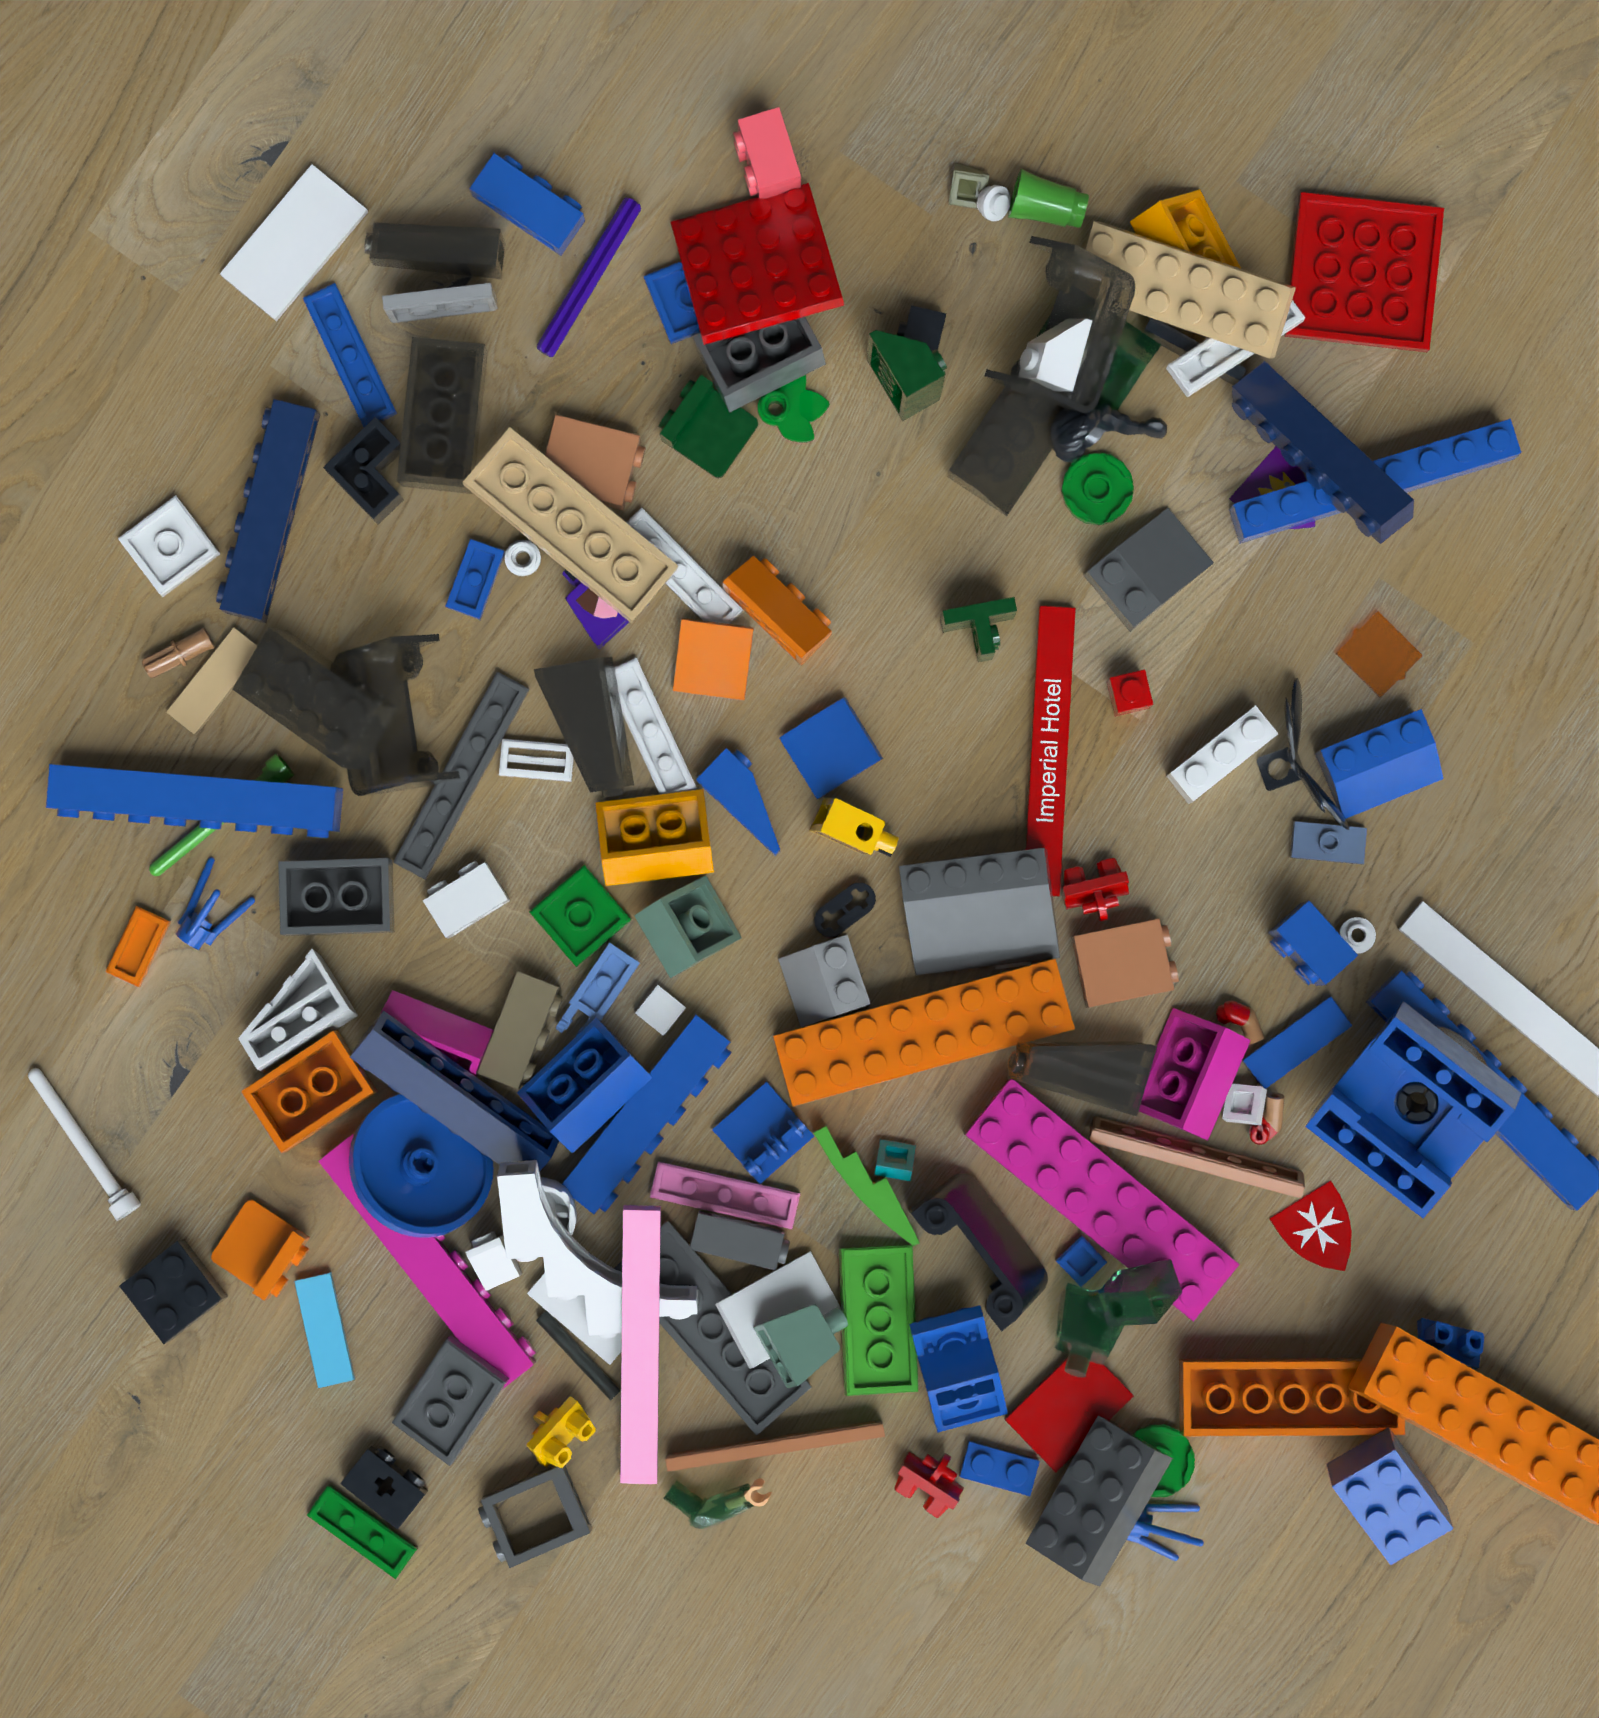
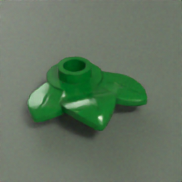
M806 375L762 396L758 402V415L760 419L767 425L777 426L785 439L798 443H807L814 440V431L810 423L819 419L830 405L829 401L822 395L805 390ZM779 404L782 407V412L777 415L770 413L768 409L770 405Z

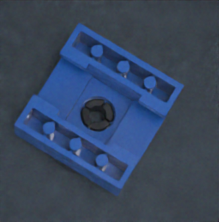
M1403 1001L1375 1037L1363 1047L1352 1065L1316 1107L1305 1127L1424 1219L1451 1187L1452 1177L1483 1141L1488 1143L1515 1111L1521 1092L1492 1071L1481 1054L1469 1041L1450 1029L1432 1024ZM1427 1089L1424 1095L1427 1098V1103L1419 1104L1412 1100L1411 1093H1423Z

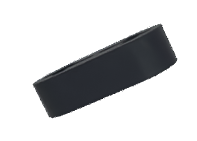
M854 883L817 911L814 918L817 931L826 937H836L843 933L874 908L876 895L873 889L865 883ZM857 890L859 893L868 892L869 897L866 899L868 906L863 909L858 905L850 911L847 910L845 905L852 901V891ZM840 909L844 911L845 915L837 921L839 926L837 930L834 931L831 927L822 928L821 924L824 922L822 914L828 911L829 914L833 915Z

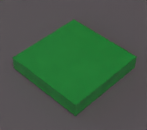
M585 865L529 911L576 967L632 921Z

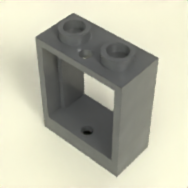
M699 1211L690 1249L776 1270L778 1262L785 1264L790 1241L783 1239L785 1231Z
M566 1465L563 1468L552 1466L483 1496L481 1499L483 1506L478 1508L484 1526L486 1528L492 1526L497 1538L492 1543L499 1561L503 1562L506 1560L509 1568L590 1534L592 1531V1526ZM552 1480L573 1529L516 1553L495 1504Z

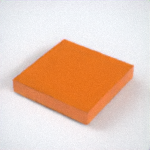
M682 618L673 691L745 700L754 627Z

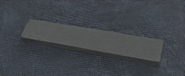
M499 672L496 673L393 863L425 880L427 879L529 692L528 688Z

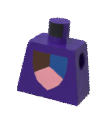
M565 569L562 575L575 588L565 599L595 646L600 650L630 622Z

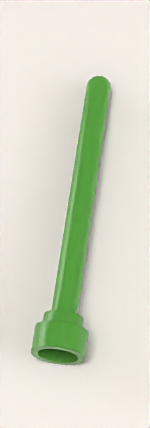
M275 753L265 761L266 766L261 769L263 773L254 781L286 783L295 774L282 757ZM198 825L154 861L149 867L150 873L153 876H160L217 829L199 828Z

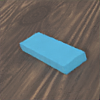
M332 1273L294 1281L318 1388L355 1380Z

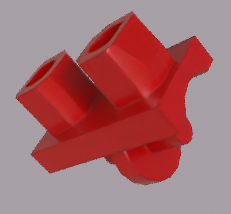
M1115 858L1102 860L1097 863L1099 878L1087 881L1083 867L1064 870L1065 886H1063V901L1066 910L1082 906L1084 915L1097 912L1100 921L1108 920L1106 909L1119 906L1117 897L1129 894L1127 872H1121Z
M909 1452L898 1471L899 1477L894 1489L902 1496L911 1498L919 1487L929 1494L923 1504L924 1509L934 1517L939 1518L948 1508L953 1510L956 1507L964 1487L954 1481L958 1473L947 1467L951 1460V1456L947 1453H944L938 1461L929 1454L922 1460Z

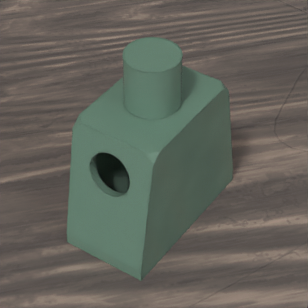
M813 1304L760 1323L753 1328L786 1388H791L803 1383L840 1350V1345L834 1334L846 1328L848 1322L844 1313L838 1307L822 1315L818 1306Z

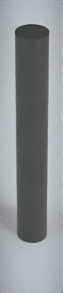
M547 1311L536 1320L609 1400H612L621 1391Z

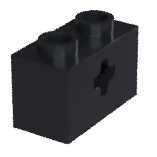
M371 1445L340 1484L392 1526L399 1529L428 1492L423 1487L426 1482L413 1470L408 1469L404 1472L394 1464L397 1458L382 1446L375 1449ZM388 1476L392 1477L394 1481L391 1486L396 1491L394 1492L391 1489L385 1493L381 1491L382 1482L378 1478L380 1477L385 1480Z

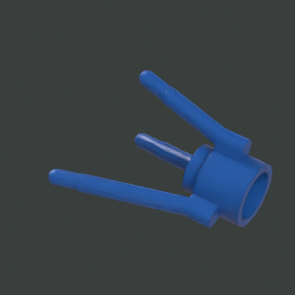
M213 857L208 858L186 911L178 921V924L181 926L175 933L183 942L197 950H200L204 942L211 946L222 931L255 903L254 897L248 898L215 928L210 930L213 923L206 916L220 896V890L216 889L213 891L199 913L194 912L214 865L215 859Z
M1147 1503L1127 1540L1139 1543L1162 1556L1177 1561L1179 1559L1177 1554L1143 1536L1148 1537L1149 1533H1153L1199 1547L1203 1546L1204 1541L1190 1535L1152 1525L1153 1515H1149L1147 1512H1198L1200 1506Z

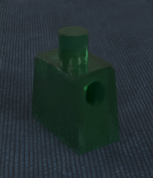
M1168 1259L1114 1272L1101 1289L1089 1291L1087 1302L1092 1312L1103 1311L1106 1322L1111 1327L1157 1324L1182 1294V1289L1172 1261Z
M1067 1283L1060 1296L1054 1348L1069 1354L1064 1370L1073 1376L1085 1377L1090 1361L1104 1364L1122 1332L1134 1305Z

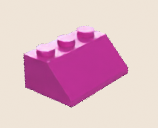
M392 990L382 1011L384 1010L472 1075L478 1077L479 1067L494 1030Z
M1173 1008L1130 1108L1208 1141L1251 1040L1226 1027Z

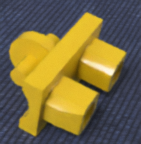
M570 1396L559 1409L555 1407L548 1416L541 1411H538L533 1416L539 1426L531 1434L533 1438L526 1446L545 1468L550 1464L563 1468L572 1455V1451L567 1446L574 1437L582 1442L587 1441L594 1434L596 1428L579 1402Z

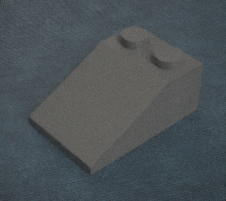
M1167 508L1089 569L1084 577L1131 632L1213 565L1214 562L1171 510Z

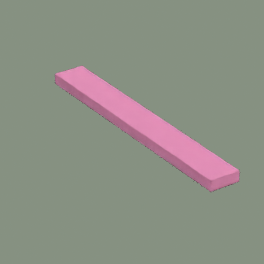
M623 1206L620 1483L657 1484L661 1206Z

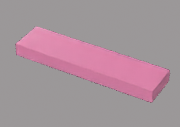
M658 1162L650 1195V1198L788 1229L793 1228L800 1193L663 1162Z

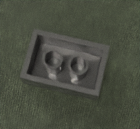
M806 317L705 345L701 333L693 337L697 352L729 413L826 365L822 347Z
M389 858L278 861L280 935L395 933L393 860Z

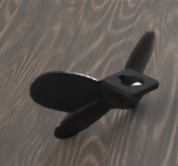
M1295 678L1291 709L1286 697L1284 705L1289 747L1257 759L1265 788L1268 791H1272L1302 780L1317 806L1324 813L1325 807L1342 827L1350 830L1341 811L1303 768L1299 758L1302 690L1299 679ZM1275 759H1283L1286 762H1290L1292 769H1289L1286 777L1281 780L1272 778L1269 773V766Z

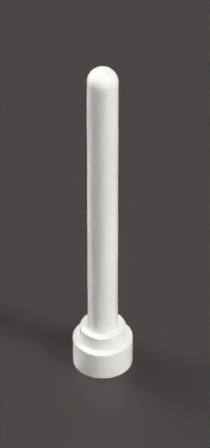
M38 1068L31 1069L28 1073L29 1080L110 1197L107 1200L111 1205L109 1210L116 1221L135 1211L141 1205L133 1192L129 1193L126 1188L121 1189L42 1071Z

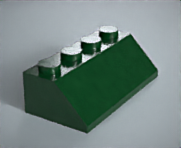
M878 330L869 333L867 362L902 421L940 400L946 375L944 370L947 369V366L937 349L931 352L927 343Z

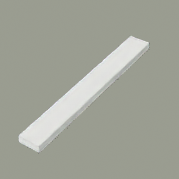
M1420 902L1398 930L1599 1098V1048L1426 903Z

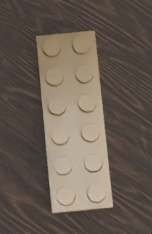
M1100 221L1093 222L1074 292L1267 358H1275L1296 287Z
M511 427L508 428L463 481V485L630 623L634 622L679 567Z

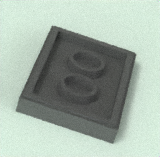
M449 1336L392 1423L447 1465L451 1466L509 1378L453 1336Z

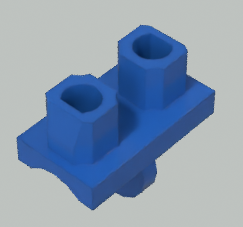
M1425 1318L1417 1321L1418 1339L1474 1370L1479 1368L1480 1354L1483 1352L1484 1334L1482 1332Z

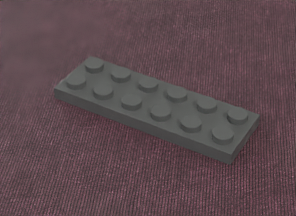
M669 1220L661 1226L660 1284L697 1286L699 1300L697 1314H692L684 1319H672L670 1316L659 1317V1323L750 1429L758 1435L812 1386L805 1380L798 1386L786 1388L771 1359L749 1369L715 1305L732 1295V1293L695 1250L690 1249L689 1243ZM622 1261L613 1269L622 1272Z

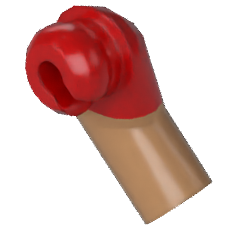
M1234 1000L1226 1001L1224 1005L1217 1007L1216 1016L1219 1022L1222 1024L1231 1022L1241 1026L1244 1036L1251 1040L1249 1045L1265 1039L1252 1008Z
M1272 1092L1266 1095L1265 1112L1263 1113L1261 1125L1251 1124L1249 1128V1136L1253 1143L1263 1145L1281 1130L1284 1110L1283 1094Z

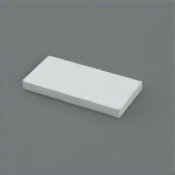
M312 164L222 270L220 275L277 322L366 216L368 210Z

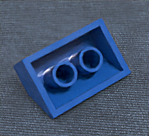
M1422 709L1315 753L1336 806L1345 819L1444 779L1436 742Z

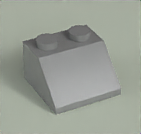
M848 935L778 959L801 1028L871 1004Z

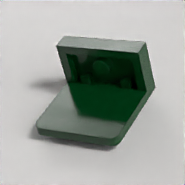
M700 375L696 382L691 379L679 395V398L683 401L677 410L669 409L658 426L662 429L660 438L669 447L713 477L719 479L726 474L758 428V420L741 407L729 413L719 392L714 389L713 382Z

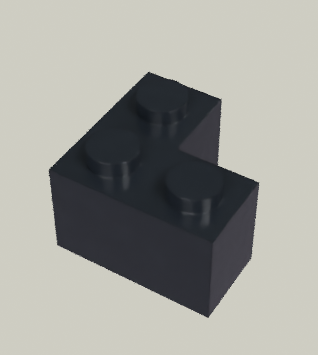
M375 417L323 468L377 525L404 501L401 495L380 473L405 449L394 435Z

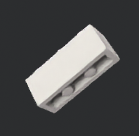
M1255 705L1166 777L1186 802L1190 804L1278 735V732Z

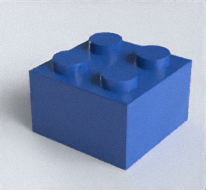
M1310 901L1300 903L1268 932L1273 938L1269 942L1281 957H1290L1298 965L1294 968V971L1307 985L1310 983L1315 984V986L1326 985L1359 956Z

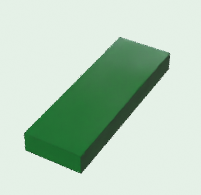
M330 1484L307 1514L309 1518L394 1579L399 1576L418 1549L414 1544Z

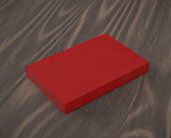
M1081 1343L1004 1420L1056 1473L1077 1453L1097 1416L1099 1415L1110 1420L1134 1395Z

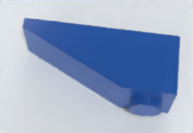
M726 748L696 781L776 856L780 852V847L754 775L748 769L752 763L738 749L732 754Z

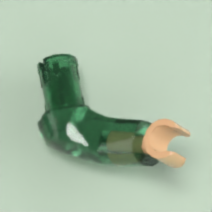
M758 1478L751 1486L749 1483L723 1491L708 1499L706 1497L702 1499L676 1480L663 1497V1500L689 1517L690 1526L704 1529L729 1520L753 1506L760 1507L765 1505L772 1492L764 1495L758 1493L757 1490L765 1483L763 1479Z

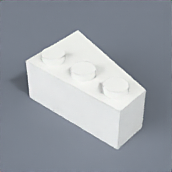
M313 949L305 956L306 960L292 977L289 976L283 983V988L273 1000L264 1006L238 1038L256 1069L266 1075L330 1032L337 1030L358 1016L322 956Z

